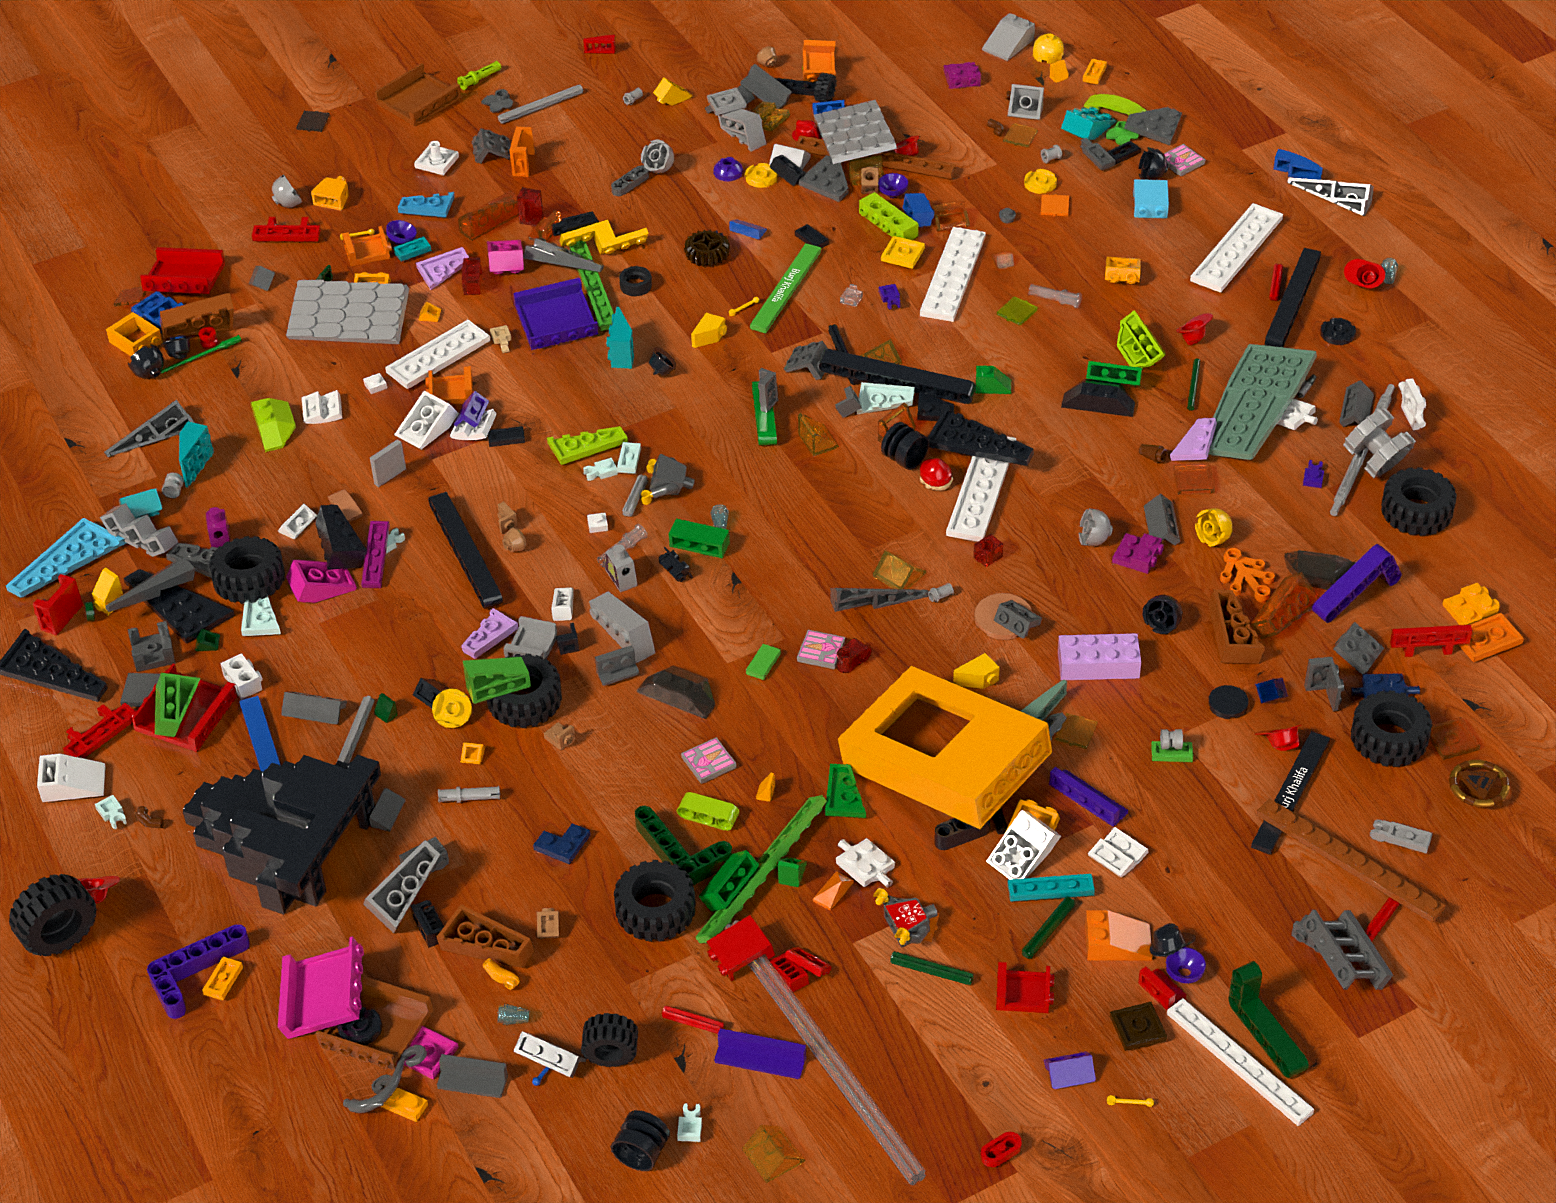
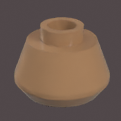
M765 47L757 54L758 63L765 67L775 65L777 55L773 47Z
M510 528L503 537L502 544L506 550L517 552L523 551L526 547L525 537L518 528Z

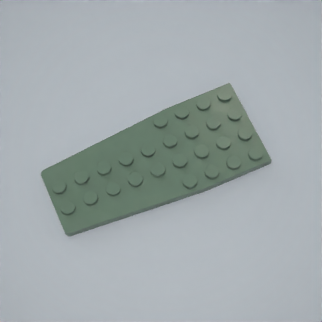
M1249 344L1232 373L1213 418H1216L1217 425L1208 455L1252 460L1298 393L1317 357L1316 351Z

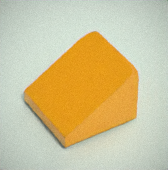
M1065 60L1050 64V78L1056 83L1068 79Z
M426 302L420 311L418 320L438 322L442 309Z
M463 742L461 763L481 765L485 746L483 744Z
M770 773L760 783L756 795L757 800L770 802L775 789L774 773Z

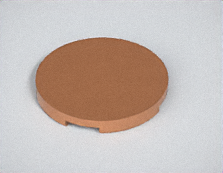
M1007 593L993 594L982 599L976 606L975 623L978 628L987 633L991 638L1000 640L1014 639L1018 635L994 621L999 604L1013 600L1030 611L1032 609L1024 599L1016 595Z

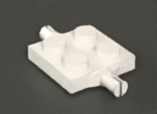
M1406 379V382L1402 381L1398 384L1402 394L1401 407L1412 430H1418L1426 426V422L1423 419L1426 400L1422 397L1420 388L1415 384L1414 380Z
M1293 399L1277 424L1295 430L1304 422L1315 425L1318 418L1311 416L1315 413V406Z
M866 838L854 846H851L844 839L839 842L838 846L845 852L836 857V864L859 884L865 887L872 882L880 881L887 888L892 885L893 881L886 876V873L895 868V861L869 839Z

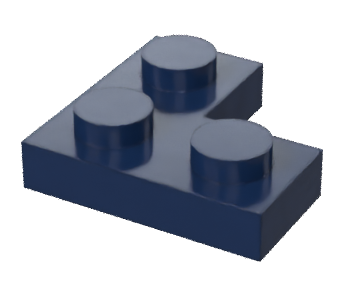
M572 823L562 838L543 831L533 847L537 852L570 865L590 837V830Z

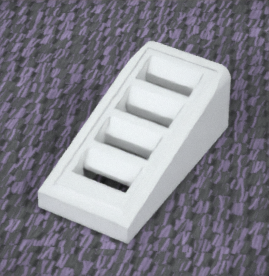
M555 588L552 602V617L554 621L572 619L574 588Z

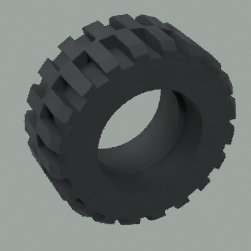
M1411 467L1405 471L1402 469L1387 480L1381 503V511L1386 521L1390 522L1393 528H1398L1402 533L1407 532L1412 536H1415V534L1420 536H1426V534L1433 535L1437 531H1442L1451 523L1457 494L1450 480L1444 478L1439 472L1435 473L1431 469L1425 470L1422 467H1417V469ZM1411 499L1422 500V501L1427 502L1428 504H1419V503L1412 502V501H1410V500H1411Z
M246 536L242 539L235 538L231 542L227 541L222 547L219 546L209 561L213 587L216 593L225 600L229 599L230 602L244 604L249 599V602L254 603L259 598L264 599L267 595L272 596L276 590L280 589L285 580L281 551L276 544L265 538L260 539V537L256 536L249 538V536Z
M527 653L525 655L515 654L514 657H522L529 672L531 687L537 689L529 694L516 695L508 693L488 699V709L495 719H499V722L505 725L508 723L510 727L516 728V726H520L521 728H527L530 725L534 727L540 722H546L548 717H552L556 710L559 709L560 701L562 700L560 676L556 667L547 659L543 660L541 656H532V654Z
M1391 690L1389 692L1379 691L1376 695L1374 693L1368 695L1367 698L1359 702L1354 712L1351 740L1357 751H1361L1363 757L1370 758V761L1375 764L1377 762L1381 763L1382 766L1393 765V767H1399L1401 764L1404 766L1409 765L1411 761L1415 762L1420 759V756L1424 755L1429 743L1432 720L1430 719L1429 711L1425 710V706L1421 702L1418 703L1417 699L1413 696L1408 697L1406 693H1395V691ZM1391 724L1402 728L1405 732L1390 733L1380 729L1377 725Z
M652 860V862L648 863L643 861L638 866L633 865L630 867L629 872L625 871L621 875V879L617 880L616 889L614 890L616 917L620 926L628 934L631 935L633 933V936L640 940L645 938V941L652 942V940H658L659 942L664 941V938H674L676 933L681 934L686 930L685 926L688 927L691 924L696 911L694 884L692 879L689 878V874L685 870L681 871V867L678 865H671V862L668 861L659 862V860ZM652 894H662L672 899L667 904L659 907H647L638 903L642 898Z
M56 874L50 875L49 878L43 877L37 883L30 884L29 888L26 891L23 890L19 894L20 897L15 899L13 908L10 910L9 925L11 930L28 952L39 956H51L53 953L57 955L65 949H71L75 943L78 944L82 937L89 933L90 926H93L97 912L94 899L77 878L66 874H60L59 876Z

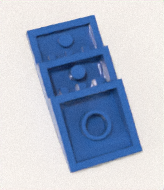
M156 291L131 307V312L159 328L162 334L160 311L184 304L181 302L178 304L170 296L166 298ZM187 336L172 337L170 339L185 338Z

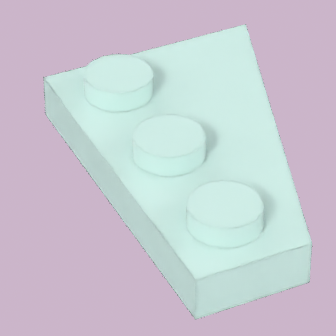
M862 382L859 394L862 408L857 411V414L912 406L915 387Z
M268 595L264 599L259 598L254 603L249 602V599L245 601L241 628L242 636L281 634Z

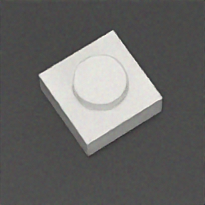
M380 373L363 379L370 394L387 389V384Z
M606 513L587 515L590 533L608 531Z

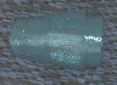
M1386 258L1381 264L1385 270L1384 282L1392 284L1396 276L1398 263L1393 258Z
M715 505L710 512L714 527L726 529L729 511L724 505Z
M505 1003L504 1005H499L497 1023H503V1025L528 1023L529 1009Z

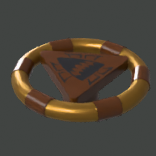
M1464 761L1455 766L1449 776L1450 789L1454 795L1464 803L1475 807H1492L1500 804L1506 799L1510 791V782L1507 775L1498 766L1488 761ZM1471 767H1480V768L1486 769V770H1488V771H1464V770H1466V769H1468V768H1471ZM1457 776L1469 788L1471 796L1464 794L1459 789ZM1497 777H1499L1502 785L1501 793L1485 800Z

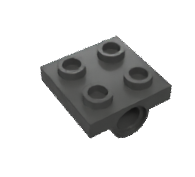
M1356 622L1350 625L1347 631L1336 641V646L1333 648L1334 651L1362 675L1368 671L1384 649L1381 644Z

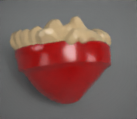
M928 459L921 464L920 481L922 484H925L927 489L945 490L950 487L953 481L951 468L941 459Z

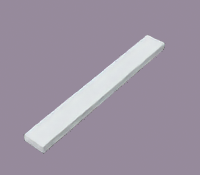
M1182 998L1167 1010L1169 1017L1297 1126L1314 1113V1108L1185 999Z

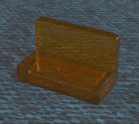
M554 210L548 218H543L528 235V239L535 241V238H544L547 242L553 236L551 224L561 222L560 212Z

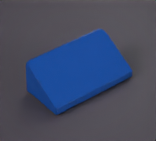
M844 100L813 103V115L835 109L838 110L845 107Z
M738 219L729 222L730 231L758 240L767 231V228Z

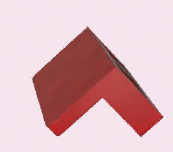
M1145 966L1140 970L1138 984L1166 1010L1182 998L1186 999V994L1160 969L1157 968L1151 971Z

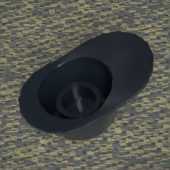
M195 336L172 339L162 343L161 347L165 348L169 357L184 359L190 352L189 339Z
M654 348L649 360V365L653 369V375L659 373L662 376H666L672 370H675L676 362L662 348Z
M1168 923L1153 932V944L1150 946V953L1158 957L1174 954L1181 948L1193 943L1196 937L1191 933H1181L1177 925Z

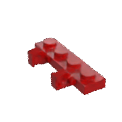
M269 217L267 225H254L252 241H319L321 228L320 225H310L309 217H302L300 225H277L276 217Z
M1471 625L1392 629L1390 645L1391 648L1403 647L1405 657H1413L1415 647L1441 645L1444 655H1452L1454 645L1470 644L1473 630Z
M126 703L112 711L102 704L97 708L98 715L103 717L101 721L82 734L74 731L73 727L66 731L70 742L63 748L64 754L84 759L132 724V715L135 710Z

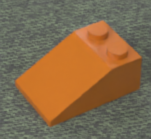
M1086 910L1087 960L1152 961L1149 923L1108 910Z

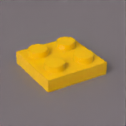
M893 236L881 255V261L913 269L925 249V243Z

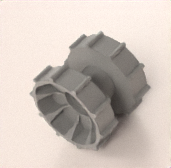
M1386 408L1378 409L1363 420L1345 438V443L1343 444L1352 455L1354 453L1358 454L1365 448L1370 450L1373 456L1367 462L1364 469L1373 478L1380 477L1391 470L1414 448L1413 446L1416 442L1407 431L1405 433L1401 432L1393 439L1385 432L1392 425V420L1394 419Z

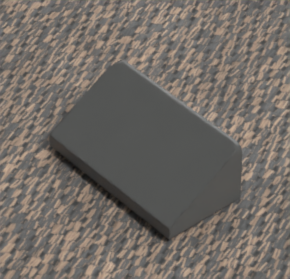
M384 788L369 817L371 827L391 831L406 800L393 791Z

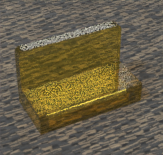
M880 155L849 160V176L853 185L861 184L862 168H878V181L880 177L885 175Z

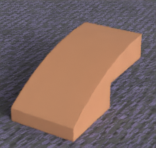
M345 489L328 496L330 503L339 506L348 522L362 517L361 510Z

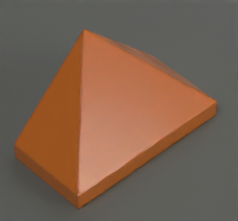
M836 871L815 895L813 902L831 910L852 886L854 880Z

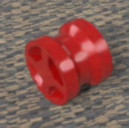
M205 327L199 331L200 343L203 348L210 349L218 344L214 328Z

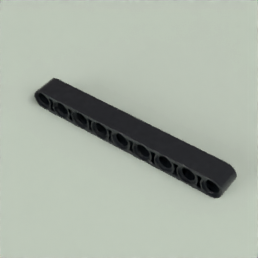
M1304 247L1267 332L1265 346L1284 347L1318 267L1321 251Z
M832 349L823 351L819 363V369L825 373L874 384L915 387L914 393L923 392L933 397L963 404L972 402L976 389V384L970 380Z
M445 491L428 497L431 510L482 607L486 609L503 603L500 590L448 493Z

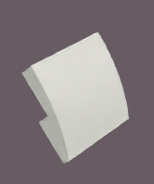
M337 390L320 396L319 392H315L302 397L305 423L319 424L343 418L340 394Z
M493 409L484 411L479 424L475 428L463 420L457 427L454 426L450 437L458 440L486 438L497 415Z
M1114 827L1104 840L1100 839L1088 853V856L1119 877H1123L1148 854V849Z

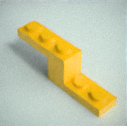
M605 220L561 234L559 241L562 247L566 245L572 246L578 241L585 242L593 237L601 255L604 253L611 254L620 248L622 250L627 249L633 244L640 245L646 241L649 233L647 228L615 237L609 221Z

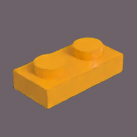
M1091 59L1083 75V82L1098 84L1107 67V62Z
M222 957L203 988L204 995L224 1000L243 969L242 962Z
M397 1087L393 1094L384 1102V1105L380 1107L417 1122L428 1106V1102L424 1098Z

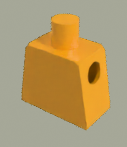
M338 176L336 179L328 177L323 179L311 191L313 205L342 211L349 196L346 179L342 176Z

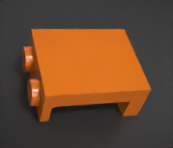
M804 40L802 47L803 81H818L817 78L820 77L822 72L836 76L834 59L835 41Z
M516 126L510 146L512 176L529 177L528 155H534L535 153L532 127Z
M382 226L378 227L379 234L352 240L349 232L342 233L344 248L351 267L390 259L389 252L392 251V247L386 231L383 232Z
M471 366L464 367V375L433 377L432 370H428L429 377H425L426 388H429L426 389V392L450 405L463 404L473 393Z

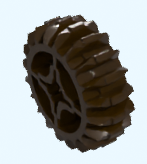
M704 229L702 232L697 231V233H692L691 236H688L685 241L684 251L687 260H690L691 263H696L697 266L702 265L704 267L709 265L710 267L713 264L717 266V263H722L723 260L727 259L730 252V244L727 236H724L723 233H718L717 230L713 232L711 229L705 231Z

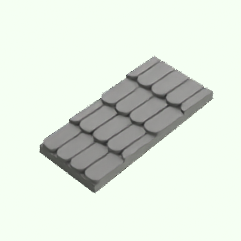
M876 100L814 115L815 122L833 164L897 149L894 138Z
M298 280L286 336L288 339L399 344L410 288L402 284H379L378 282L348 283L347 281Z

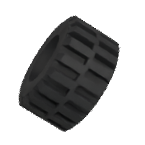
M615 1013L597 1014L595 1017H590L583 1026L581 1053L584 1054L583 1057L585 1059H589V1062L596 1063L599 1066L619 1067L620 1065H626L636 1057L638 1027L634 1024L633 1020Z

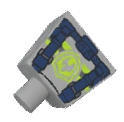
M618 544L613 549L606 551L605 570L618 590L623 592L636 587L637 579L634 562L624 546Z

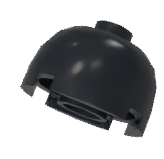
M1148 147V151H1144L1141 156L1138 168L1141 169V174L1138 173V175L1143 180H1158L1168 170L1167 159L1162 151Z
M151 345L152 348L142 347L131 356L132 362H128L130 370L142 379L156 378L163 369L164 357L155 345Z
M1162 594L1148 600L1143 607L1142 615L1146 625L1149 624L1150 627L1154 628L1152 629L1153 632L1168 634L1180 624L1183 611L1178 600L1172 596Z

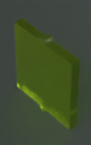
M1014 296L997 311V315L1007 319V321L1021 325L1038 310V307Z

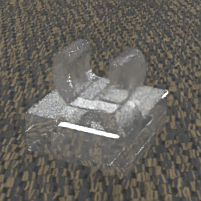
M850 284V288L847 287L840 297V303L856 307L863 297V291L857 290V285Z

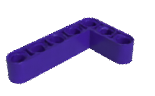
M1379 544L1374 545L1314 603L1312 611L1326 623H1329L1378 576L1388 585H1395L1401 578V571L1394 556Z
M236 924L154 960L147 966L151 985L170 1018L177 1019L186 1013L182 994L176 984L177 981L219 963L222 957L230 958L248 949L250 943L246 928L243 925Z

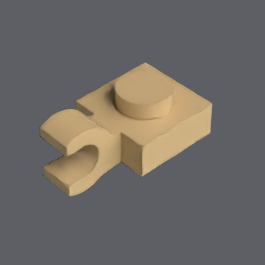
M507 325L491 328L490 334L494 344L500 343L502 353L510 352L508 341H511V335Z

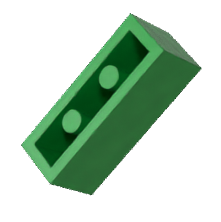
M1088 361L1086 379L1140 386L1143 368Z
M677 518L669 532V547L723 558L730 544L729 530Z
M747 850L732 854L698 897L711 912L725 909L756 871L759 864Z

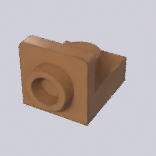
M504 501L499 503V513H497L500 532L505 534L510 528L518 527L516 513Z
M558 722L544 733V739L559 750H562L566 746L571 745L575 740L574 727L569 725L566 728Z
M544 908L542 912H537L538 939L559 938V912L555 911L554 908Z

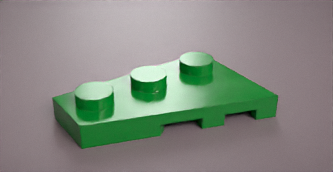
M830 763L825 816L866 818V811L856 786L851 765Z

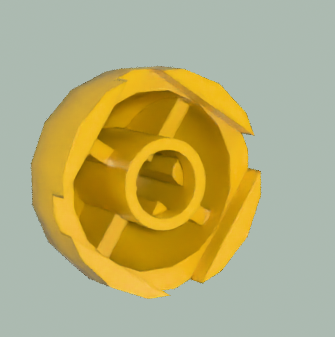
M1044 34L1034 42L1033 57L1037 61L1042 62L1044 60L1047 63H1055L1062 59L1064 45L1056 35Z
M1211 508L1203 510L1197 515L1198 523H1195V529L1202 543H1207L1210 547L1224 543L1231 536L1233 525L1231 518L1225 511Z

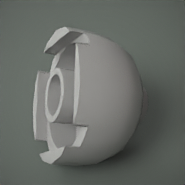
M653 140L651 144L643 148L641 162L647 170L653 173H664L672 167L674 153L666 142Z
M284 174L274 181L272 185V192L274 194L272 199L277 205L280 203L285 208H293L303 202Z
M1091 508L1084 511L1079 526L1083 527L1082 533H1079V541L1082 545L1098 546L1105 542L1108 536H1111L1113 528L1110 525L1108 516L1103 511Z

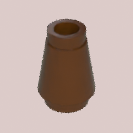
M1141 444L1139 454L1156 463H1163L1167 457V449L1160 445Z

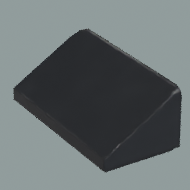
M783 154L775 157L770 164V169L792 186H795L799 179L806 174L805 171Z

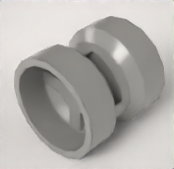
M178 473L167 474L162 487V493L168 498H177L184 483L183 477Z
M1161 729V749H1169L1170 747L1182 749V729H1175L1174 731Z

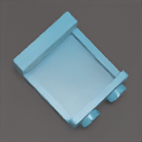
M1134 180V217L1167 218L1169 207L1168 181Z

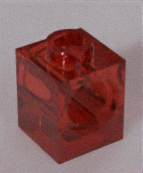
M992 534L974 544L973 558L985 567L1003 557V543Z

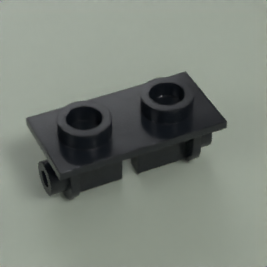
M664 547L666 553L659 556V564L669 571L678 582H683L687 575L693 578L689 573L691 568L684 561L679 562L680 557L674 550L670 552Z

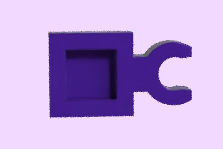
M896 285L880 286L879 294L883 303L887 302V308L891 310L893 304L900 308V294Z
M1309 460L1308 468H1305L1303 486L1322 487L1324 474L1322 461L1319 462V465H1313L1312 460Z

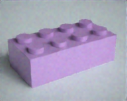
M1137 634L1059 635L1058 659L1061 680L1140 678L1141 657Z

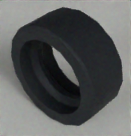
M631 266L624 269L619 275L620 289L626 295L642 296L651 290V273L644 267ZM632 279L644 280L643 282L635 284L628 282Z

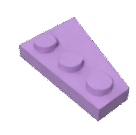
M461 247L418 262L416 267L429 289L432 290L469 264L470 258L464 248Z
M1216 418L1197 419L1170 454L1171 461L1207 459L1217 425Z
M493 608L489 612L490 616L487 619H483L480 623L481 627L477 631H473L462 644L463 652L474 659L478 658L519 628L518 623Z

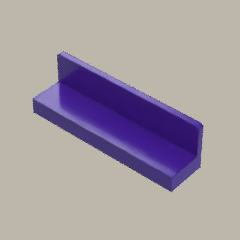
M1055 767L1050 771L1049 785L1112 827L1128 814L1127 809L1066 769L1061 771Z
M726 1029L719 1030L715 1063L800 1079L806 1060V1045Z

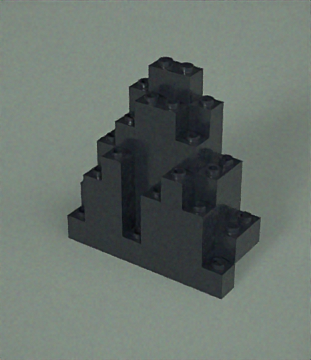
M357 754L349 764L338 760L333 765L303 755L296 764L285 761L282 766L271 763L264 771L253 768L246 777L237 774L232 779L221 776L214 785L203 782L200 788L196 789L190 802L183 808L185 822L196 827L193 835L197 847L224 856L229 877L257 886L263 908L284 915L294 899L317 907L326 893L321 869L322 863L356 813L360 828L367 830L371 825L369 817L375 807L372 788L381 776L379 761Z

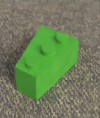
M522 657L463 661L466 687L474 704L531 687L529 672Z
M168 673L160 674L156 685L155 735L175 737L201 678Z

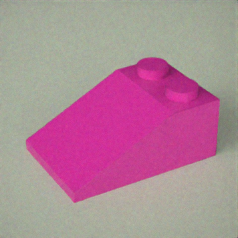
M521 240L487 241L490 272L502 274L503 271L519 273L520 270H524Z
M293 560L286 576L297 601L303 603H316L355 591L357 587L348 569L327 570V562Z

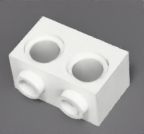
M242 653L221 663L224 678L227 682L235 684L236 693L241 700L262 690L261 681L263 679L260 672L254 670L250 659L246 660Z

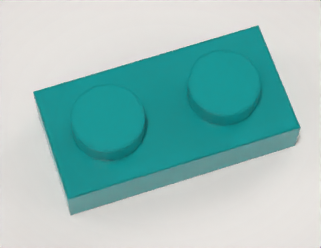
M425 237L393 247L394 253L401 262L432 251L431 245Z

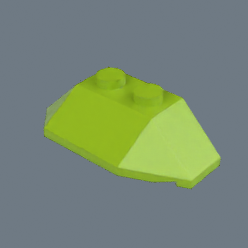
M1135 310L1120 321L1117 347L1130 366L1149 367L1165 356V351Z
M272 398L251 402V408L265 452L283 448L286 444L285 442L296 428L289 403Z

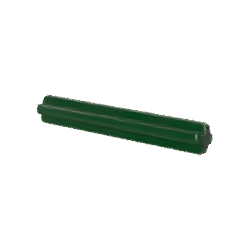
M1069 896L1063 899L1022 949L1023 957L1031 959L1075 906L1074 899H1071Z
M895 951L890 958L891 964L966 985H971L974 974L971 972Z

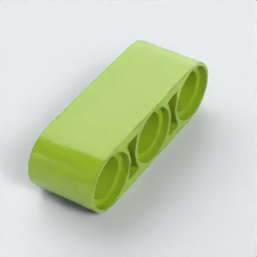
M687 792L677 808L678 815L684 819L726 831L732 829L740 812L731 803L692 792Z

